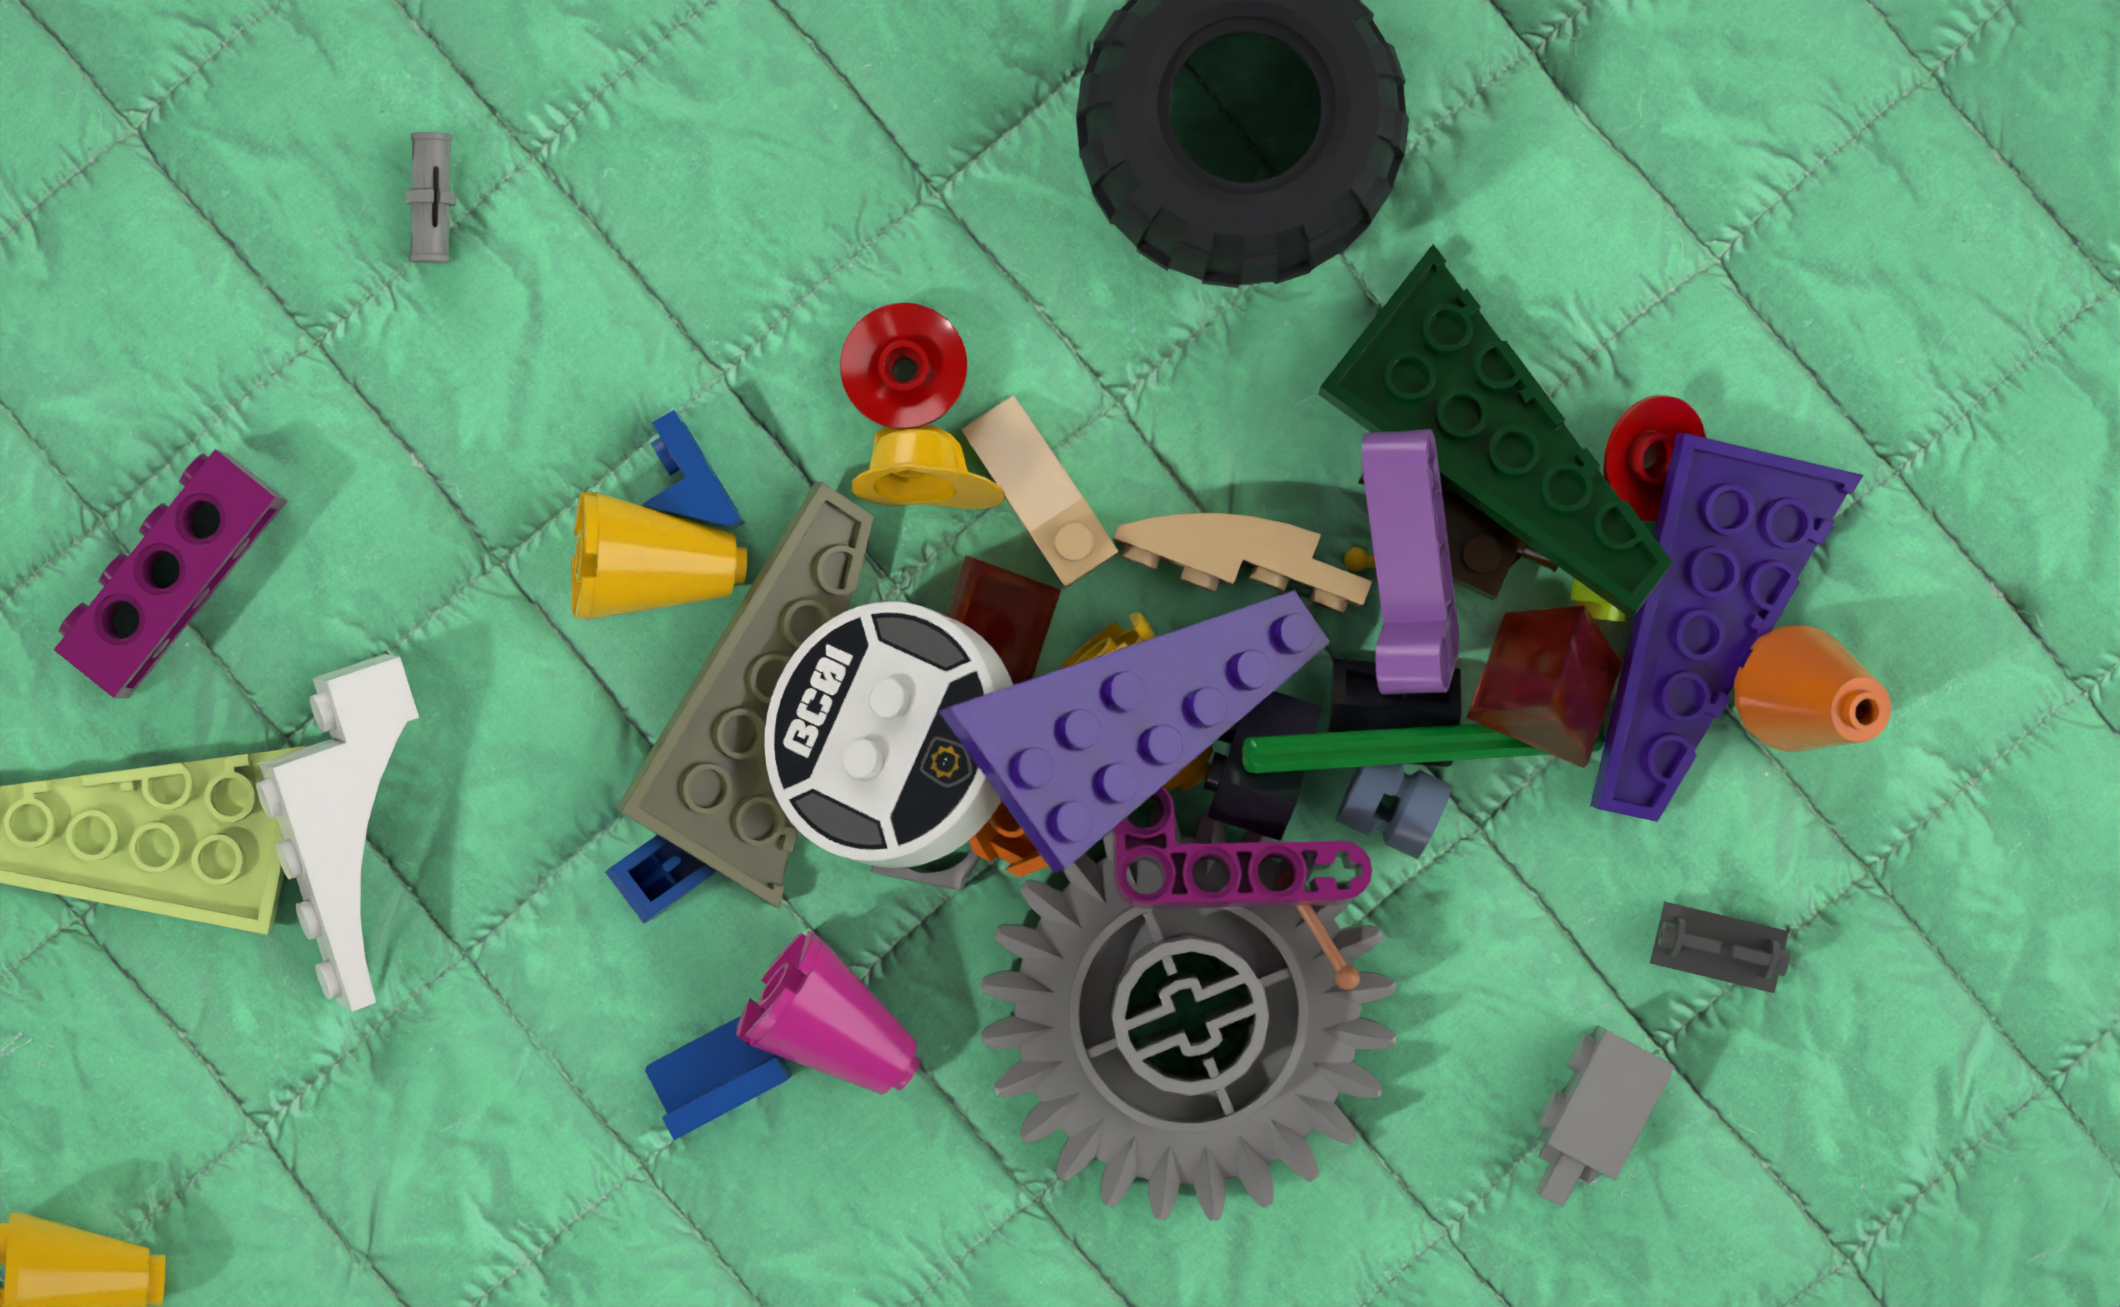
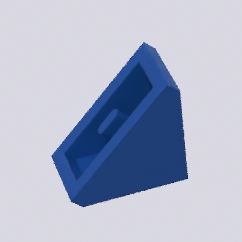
M658 835L605 871L644 924L656 918L717 872Z

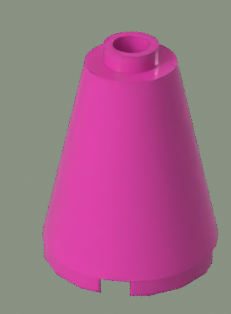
M811 931L807 932V936L803 933L797 935L775 959L761 979L767 985L759 998V1002L757 1003L751 998L749 999L737 1025L736 1036L752 1047L881 1095L888 1092L892 1087L898 1091L903 1089L915 1074L920 1063V1058L914 1055L917 1041L821 937H818Z

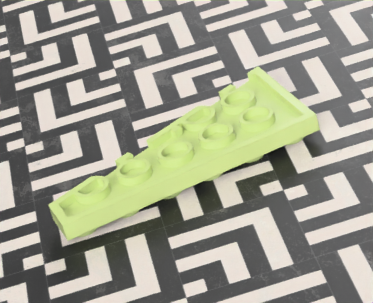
M309 746L0 786V883L265 935L273 934L284 878V871L278 858L276 843L284 841L277 817L271 819L267 817L258 796L256 783L264 780L259 763Z

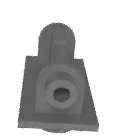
M1664 901L1650 964L1775 993L1778 976H1785L1790 962V951L1785 950L1789 931Z

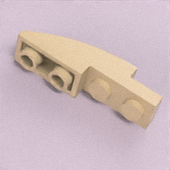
M1182 513L1151 517L1119 525L1113 538L1114 542L1124 545L1121 557L1152 569L1157 568L1160 559L1184 568L1180 577L1181 580L1216 592L1219 582L1229 586L1233 585L1241 563L1253 567L1249 575L1250 579L1285 591L1288 581L1312 590L1309 597L1310 602L1344 614L1348 604L1356 607L1364 605L1372 584L1370 580L1312 559L1321 534L1287 523L1254 516L1224 513Z

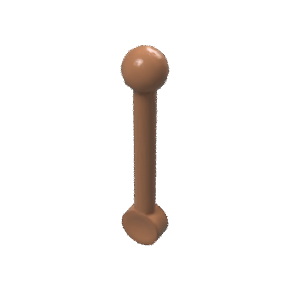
M1286 871L1278 876L1276 881L1278 891L1286 890L1290 886L1292 879L1291 871ZM1309 905L1296 906L1336 970L1335 981L1338 987L1348 991L1355 989L1360 982L1359 971L1354 966L1346 964L1312 907Z

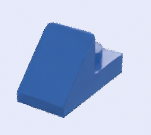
M672 410L652 422L660 435L658 439L651 442L654 451L670 475L681 470L685 478L644 502L642 506L731 529H736L743 525L745 521L681 415Z

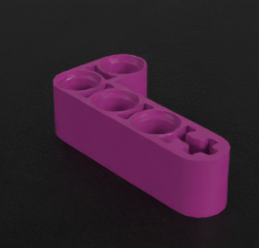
M1163 786L1149 797L1160 808L1161 818L1158 824L1147 829L1137 828L1126 817L1113 828V865L1116 892L1125 903L1135 908L1173 909L1341 905L1349 903L1365 891L1371 881L1372 866L1370 858L1361 847L1352 842L1305 841L1175 844L1174 805L1171 795ZM1303 856L1312 858L1309 870L1328 869L1335 862L1336 857L1342 858L1344 868L1354 869L1356 877L1351 878L1345 883L1343 890L1337 889L1335 878L1315 877L1309 883L1312 892H1305L1303 887L1307 869ZM1268 858H1277L1285 862L1292 874L1290 886L1286 890L1279 892L1271 891L1264 887L1259 881L1257 873L1261 861ZM1204 859L1219 862L1227 874L1225 888L1214 893L1204 892L1198 888L1192 876L1194 864ZM1145 860L1157 865L1163 878L1161 888L1150 894L1138 893L1132 889L1126 875L1127 869L1131 864L1136 861Z

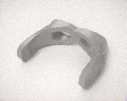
M971 849L968 856L957 865L947 870L933 873L917 872L907 867L888 868L872 865L871 872L964 891L966 878L970 876L980 857Z

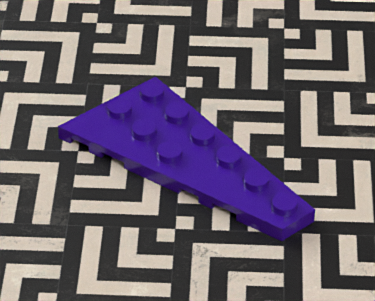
M1687 433L1676 434L1653 533L1654 538L1672 560L1673 564L1634 616L1592 795L1591 807L1658 822L1695 760L1697 746L1714 718L1719 719L1731 698L1728 694L1734 686V679L1738 668H1744L1747 659L1753 652L1749 648L1759 637L1770 632L1800 583L1798 577L1816 546L1824 543L1834 526L1831 523L1847 494H1853L1863 475Z

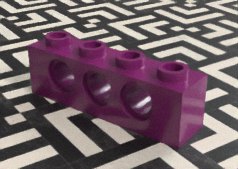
M215 449L209 457L202 453L190 463L179 480V483L184 486L182 491L169 506L161 503L148 515L139 529V533L144 538L129 556L121 553L107 566L99 579V583L104 586L89 606L81 603L74 608L59 628V633L64 637L53 650L113 698L129 699L287 502L284 497L229 453ZM212 503L219 511L220 525L212 536L202 539L194 529V515L201 506ZM171 553L179 562L180 574L173 585L163 589L155 581L153 569L156 561L162 555ZM125 603H131L139 613L140 622L136 632L124 639L116 632L113 619L120 606Z

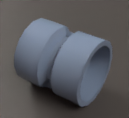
M1403 764L1361 766L1357 768L1347 788L1335 820L1367 836L1377 830L1383 832L1386 845L1418 859L1427 846L1442 816L1452 790V785L1421 770L1408 775L1404 772ZM1384 793L1390 796H1397L1391 809L1385 807L1380 802Z

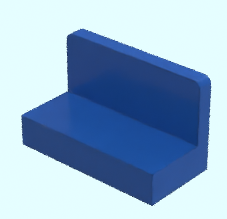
M741 1016L646 1066L645 1072L667 1112L662 1119L673 1140L782 1084L792 1076L784 1058L752 1047L736 1036L737 1025Z

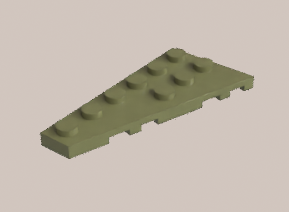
M816 481L615 808L776 908H780L784 886L781 885L789 852L794 850L798 829L795 828L782 810L772 789L767 771L764 747L765 726L770 701L785 666L797 649L818 628L848 610L851 594L857 589L874 519L872 514L825 483Z

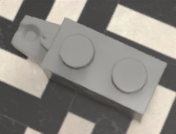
M1597 1026L1592 1037L1584 1033L1576 1043L1567 1063V1067L1574 1070L1563 1093L1554 1090L1550 1094L1537 1124L1544 1127L1539 1137L1544 1144L1538 1157L1549 1162L1536 1189V1193L1561 1207L1566 1203L1579 1178L1591 1184L1596 1174L1600 1172L1616 1181L1675 1068L1669 1062L1600 1026Z

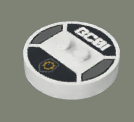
M878 602L859 606L834 617L818 628L803 642L785 666L773 692L766 719L764 748L769 780L774 794L790 822L801 834L822 849L844 858L878 867L903 868L926 864L955 851L965 844L991 818L1002 800L949 727L939 710L1013 686L1002 660L994 649L968 626L933 610L905 602Z

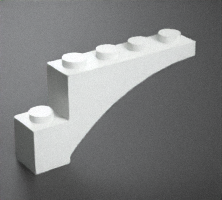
M383 654L312 678L317 694L310 696L311 709L319 729L323 733L329 731L332 739L259 763L264 780L256 783L263 810L269 819L277 817L284 841L276 843L282 869L289 880L297 879L304 900L296 904L300 925L307 939L316 938L323 962L317 963L315 968L322 991L328 1000L335 998L337 1004L350 1011L376 1003L365 960L360 916L361 867L367 826L379 782L395 744L406 723L419 718L400 656Z

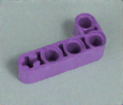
M1431 429L1365 433L1362 442V469L1383 626L1376 645L1378 688L1381 694L1447 692L1459 655V624L1435 437Z

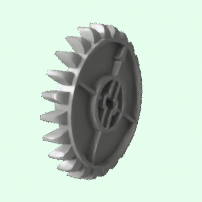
M1158 805L1153 809L1149 828L1160 822L1161 812ZM1210 805L1205 808L1201 815L1194 837H1181L1178 823L1174 816L1175 844L1231 842L1226 841V823L1207 817ZM1112 829L1103 837L1107 856L1095 863L1086 853L1082 854L1063 870L1070 883L1062 891L1034 879L1024 882L1020 888L1022 895L1029 906L1041 917L1035 928L1021 924H1002L996 930L995 939L1008 951L1022 958L1020 970H1001L987 974L982 979L981 990L997 999L1015 1003V1015L998 1019L983 1029L981 1032L982 1044L1000 1049L1019 1048L1022 1059L1008 1067L996 1079L994 1084L996 1095L998 1097H1012L1035 1091L1040 1101L1028 1113L1022 1123L1020 1137L1025 1143H1031L1061 1128L1068 1135V1138L1059 1155L1057 1175L1064 1181L1071 1179L1082 1171L1094 1157L1105 1162L1101 1194L1103 1204L1114 1207L1119 1203L1136 1176L1148 1179V1195L1152 1213L1155 1219L1166 1220L1170 1216L1177 1199L1180 1184H1194L1198 1201L1206 1217L1210 1221L1220 1220L1225 1204V1179L1237 1176L1258 1205L1263 1208L1272 1205L1274 1198L1273 1183L1268 1164L1280 1158L1293 1172L1303 1179L1312 1182L1319 1176V1169L1305 1137L1313 1129L1344 1144H1351L1357 1137L1354 1128L1345 1114L1334 1104L1339 1093L1342 1092L1356 1097L1371 1099L1380 1097L1383 1090L1380 1083L1366 1069L1354 1063L1353 1059L1356 1050H1378L1395 1046L1396 1035L1390 1029L1374 1020L1360 1017V1005L1378 1001L1392 995L1396 991L1395 981L1383 974L1359 971L1360 982L1355 989L1348 991L1339 988L1335 981L1336 970L1296 906L1140 909L1128 905L1120 898L1115 888ZM1247 830L1239 843L1273 842L1274 839ZM1303 856L1307 869L1303 891L1312 892L1311 889L1306 885V882L1308 881L1309 877L1314 871L1309 870V865L1312 858L1309 856ZM1270 858L1264 859L1258 866L1259 881L1267 889L1279 892L1276 887L1278 876L1286 871H1290V868L1283 861L1278 864ZM1204 859L1194 864L1192 876L1198 888L1209 893L1219 892L1225 888L1227 874L1219 862ZM1141 860L1134 862L1128 867L1126 874L1128 883L1138 893L1150 894L1161 888L1162 874L1154 863ZM1338 881L1337 889L1343 890L1345 883L1348 881ZM1349 903L1311 906L1347 965L1354 966V959L1369 952L1383 939L1380 929L1372 925H1353L1339 928L1334 919ZM1196 952L1216 956L1231 966V968L1198 980L1192 970L1177 971L1171 955ZM1162 960L1168 975L1155 986L1159 997L1127 1010L1130 991L1144 970ZM1245 983L1247 995L1201 1013L1206 1029L1196 1035L1186 1036L1180 1022L1136 1041H1133L1128 1033V1030L1175 1012L1176 1010L1170 996L1178 990L1190 988L1196 1002H1199ZM1248 1017L1245 1033L1233 1051L1215 1063L1210 1050L1218 1046L1223 1040L1219 1028ZM1179 1045L1183 1056L1201 1055L1206 1068L1181 1071L1162 1067L1148 1057Z

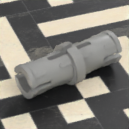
M437 132L411 133L412 188L405 191V204L411 205L409 262L450 263L449 209L450 206H456V192L450 191L452 135Z

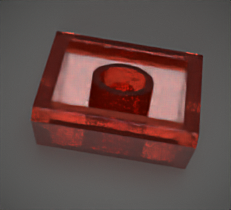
M965 556L946 616L959 621L979 634L1000 657L1013 685L1033 678L1061 589L976 558Z
M1584 605L1505 613L1498 627L1466 718L1585 769L1589 763L1622 662Z

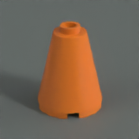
M1806 625L1780 626L1759 637L1749 648L1753 652L1747 659L1744 668H1738L1734 679L1735 707L1743 726L1766 745L1781 751L1801 752L1866 742L1877 737L1884 730L1891 715V700L1884 686L1835 637L1815 627Z

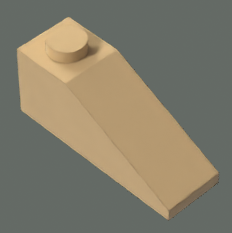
M1014 395L961 429L994 482L1005 492V499L1064 589L1118 555V549Z

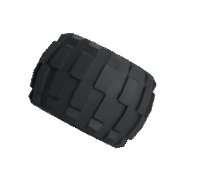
M1129 0L1120 10L1114 11L1094 41V47L1084 74L1081 77L1076 113L1079 157L1085 168L1092 189L1091 193L1110 225L1114 224L1135 245L1137 252L1166 271L1172 269L1202 280V284L1232 288H1239V285L1273 282L1276 285L1309 274L1312 269L1335 255L1342 254L1368 229L1390 195L1406 151L1410 119L1406 115L1404 84L1406 81L1394 46L1385 41L1373 21L1374 13L1361 0ZM1229 34H1261L1281 41L1293 49L1306 62L1315 77L1320 92L1321 117L1314 142L1307 153L1292 168L1279 176L1264 181L1242 183L1227 181L1211 175L1197 166L1184 152L1171 124V90L1180 69L1186 60L1200 47L1214 39Z

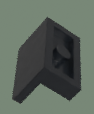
M1333 659L1331 713L1328 733L1460 725L1462 714L1460 669L1455 668L1447 692L1381 694L1376 677V662ZM1453 761L1408 764L1449 767L1453 764Z

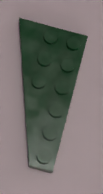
M1432 244L1323 382L1318 395L1370 432L1431 429L1435 437L1440 481L1442 484L1626 616L1633 619L1673 564L1672 560L1627 500L1622 501L1599 471L1601 467L1587 447L1582 449L1564 425L1565 418L1509 343L1501 341L1480 313L1481 306L1468 289L1463 290L1446 268V260L1436 246Z

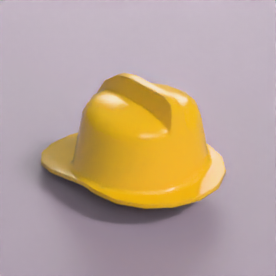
M930 425L906 430L882 428L877 431L874 437L870 468L852 480L851 488L852 492L860 499L889 506L924 504L959 509H986L1000 505L1004 502L1005 492L998 484L985 477L968 472L962 447L950 433L937 426Z

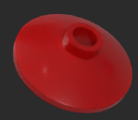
M893 303L877 308L865 315L848 334L840 357L841 380L851 403L867 419L892 429H915L931 424L944 416L959 399L966 383L968 371L965 346L955 327L937 311L914 303ZM904 360L911 361L917 366L916 375L908 381H900L893 375L896 364Z
M1653 395L1633 404L1624 412L1614 426L1605 449L1604 478L1622 501L1627 500L1639 518L1645 522L1657 520L1676 434L1687 433L1706 438L1703 423L1697 412L1685 401L1669 395Z

